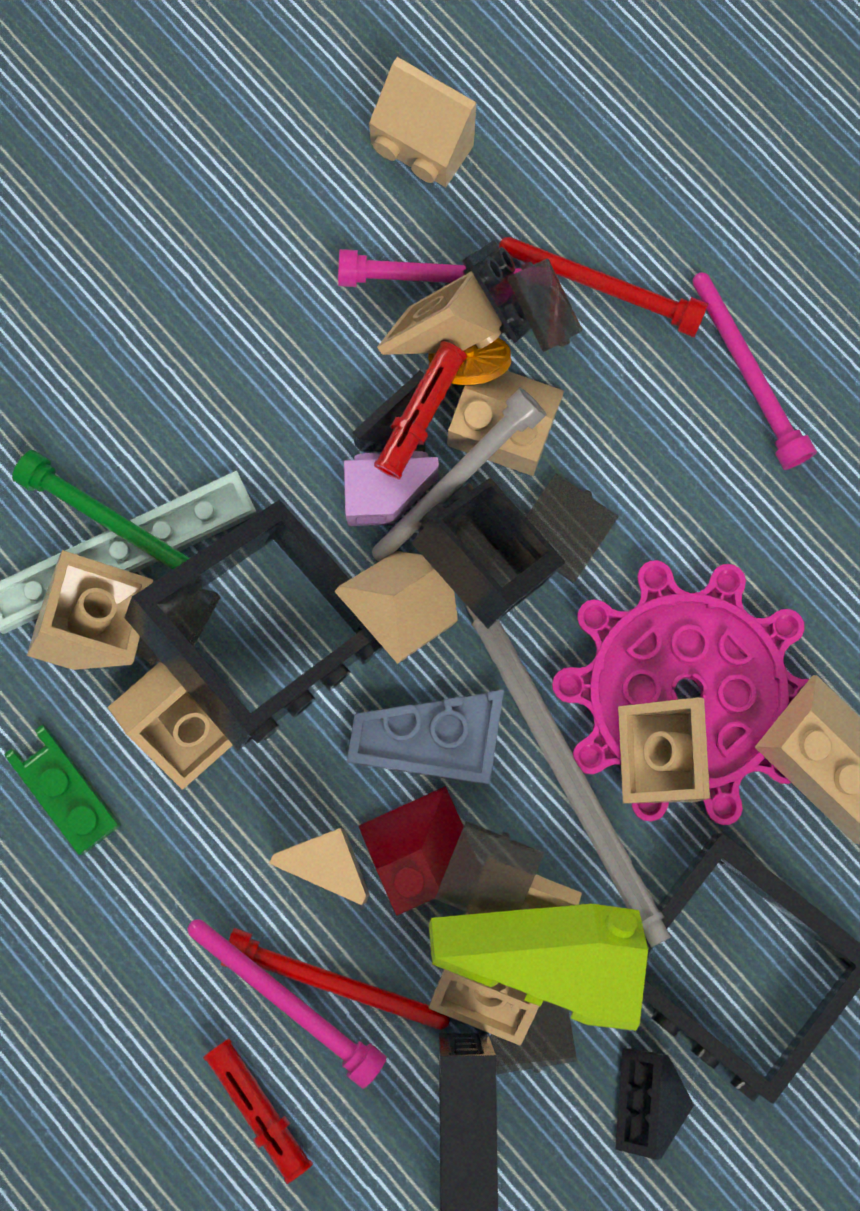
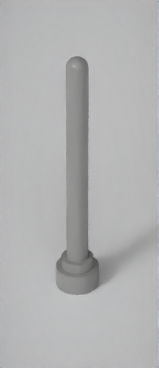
M519 388L506 401L507 407L502 411L504 417L373 547L372 555L375 560L381 561L400 548L422 526L419 522L422 517L437 504L442 503L443 505L517 430L523 432L527 427L533 429L547 415L529 393Z

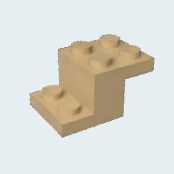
M488 856L464 915L579 905L582 893ZM444 969L433 994L429 1009L521 1046L539 1006L524 1001L526 993L501 983L488 987Z

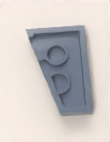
M504 690L468 697L449 698L443 701L413 706L406 705L357 713L354 715L347 762L490 785Z

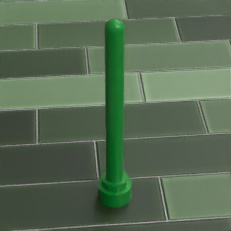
M35 450L26 452L16 464L12 474L14 482L28 491H48L169 568L174 569L190 559L57 476L55 468L51 466V461Z

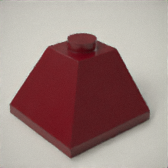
M446 786L358 825L396 916L480 877L482 873L481 863Z

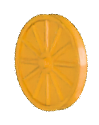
M498 337L483 348L479 349L475 344L463 350L467 354V358L462 363L451 384L476 385L502 376L511 365V349L509 345ZM428 353L429 365L436 353Z

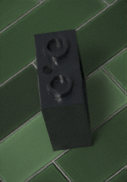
M491 478L476 488H473L470 483L465 485L449 500L450 506L447 508L442 503L433 507L419 521L424 528L411 542L487 629L543 586L566 563ZM467 517H471L519 571L520 574L504 587L498 584L452 532L451 529Z

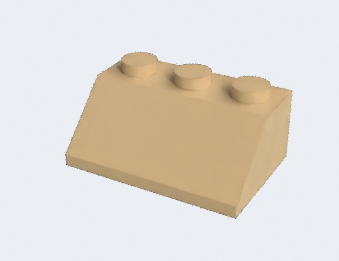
M813 675L757 743L755 748L855 844H860V717L817 675Z

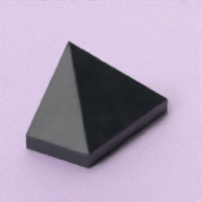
M421 370L352 432L354 445L360 451H383L394 431L391 425L395 417L402 416L424 376ZM426 441L423 445L418 444L415 451L425 452Z
M623 1048L615 1150L655 1160L662 1159L694 1104L669 1055L633 1048Z

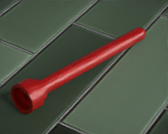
M504 237L499 243V248H504L512 258L543 270H550L556 275L672 319L671 324L679 327L678 332L693 338L697 334L709 304L691 297L690 301L683 298L679 302L512 237Z
M234 928L228 940L264 970L439 1030L445 1029L450 1023V1017L429 1009L428 1004L259 947L260 941L252 939V933Z

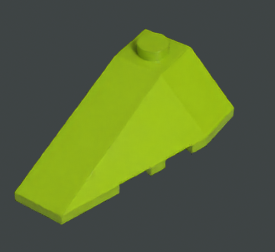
M580 904L431 918L429 933L432 965L488 987L501 983L526 993L524 1001L540 1007L543 1001H547L572 1011L570 1019L586 1025L636 1031L639 1027L648 956V946L639 910L599 904Z

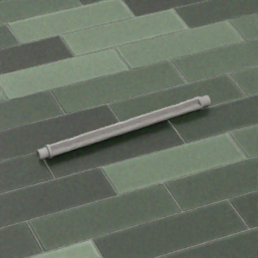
M466 606L474 621L472 623L474 630L478 632L493 662L497 665L501 677L626 907L640 911L645 937L651 948L671 938L661 920L664 918L662 912H659L641 877L633 867L630 857L581 768L577 765L569 746L525 666L521 663L500 621H497L487 629L469 607Z

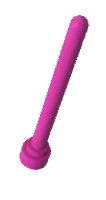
M340 249L338 286L357 287V283H366V278L452 283L464 276L463 270L466 267L464 265L367 260V255H358V250ZM515 268V272H513L521 287L550 288L556 281L555 274L550 270Z
M703 272L696 274L693 278V286L701 301L709 303L706 310L778 439L775 442L778 449L775 455L783 470H788L804 463L817 453L808 435L803 436L800 430L793 429L709 275Z
M195 919L189 923L187 931L192 939L344 1060L342 1066L348 1070L346 1076L362 1089L374 1080L386 1062L387 1056L371 1043L367 1046L361 1041L355 1044L203 920Z

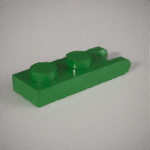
M42 724L35 729V732L45 744L43 748L26 761L22 759L21 755L14 748L9 749L4 755L77 854L84 855L120 827L121 824L50 730Z

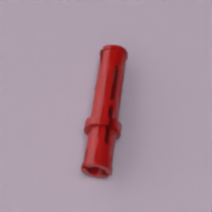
M441 341L438 351L419 382L402 416L395 417L391 425L394 431L378 460L374 463V466L382 473L400 480L417 445H423L428 437L426 429L462 363L467 358V354L459 347L449 342Z
M228 1038L203 1056V1059L207 1061L229 1094L230 1099L235 1103L256 1135L253 1138V1142L257 1148L264 1147L284 1177L285 1183L289 1184L307 1171L313 1163L307 1158L287 1128L291 1123L286 1115L283 1117L279 1116L257 1080L231 1044L232 1041Z

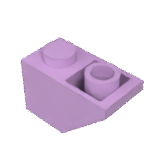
M414 451L400 480L382 473L374 466L380 454L362 453L355 455L354 460H345V512L348 526L395 524L438 479V457H429L426 452Z

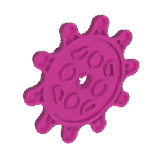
M658 560L649 561L639 569L637 575L641 598L634 609L617 611L601 600L586 601L580 607L577 621L580 628L594 640L597 649L596 656L592 663L585 667H569L558 671L552 682L553 692L562 702L578 703L591 711L594 717L593 730L587 738L575 746L573 757L583 773L596 774L608 766L621 765L618 706L679 700L674 692L677 683L682 679H690L696 682L700 688V698H704L710 792V799L702 801L709 818L713 822L720 825H730L741 816L743 808L739 795V785L747 774L762 772L780 784L791 783L755 746L809 680L794 677L787 671L784 665L785 651L791 644L802 637L805 630L804 621L796 611L791 609L779 610L766 618H755L749 615L742 604V594L746 584L745 575L735 565H720L713 571L705 589L700 592L689 593L677 586L669 566ZM669 802L631 803L635 815L643 821L649 822L660 819L665 814Z

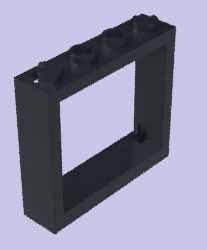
M280 499L133 595L124 617L237 751L252 740L257 744L263 739L266 741L280 727L277 723L279 719L287 713H290L293 718L300 715L316 700L313 696L316 691L323 686L328 691L334 689L351 673L348 669L349 666L357 660L364 665L377 652L383 649L382 645L335 593V590L340 585L350 580L348 576ZM274 540L356 635L250 713L165 613Z
M717 833L712 835L657 906L659 912H662L664 918L661 920L666 929H668L716 865L720 863L848 967L765 1077L761 1076L646 980L644 982L643 1000L657 1010L651 1019L673 1037H676L681 1030L696 1042L690 1051L714 1070L719 1063L735 1075L730 1084L752 1102H755L760 1095L771 1104H774L860 989V943L724 833ZM646 939L649 953L652 948Z
M439 1033L440 1211H498L496 1054L488 1033Z

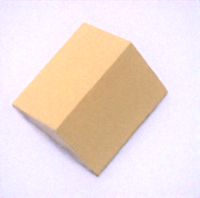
M396 551L343 583L335 590V593L397 664L458 621L454 590L424 556L420 554Z
M697 697L618 706L623 803L698 802L710 799L704 698Z
M342 828L273 854L269 864L360 905L365 904L370 895L347 832Z

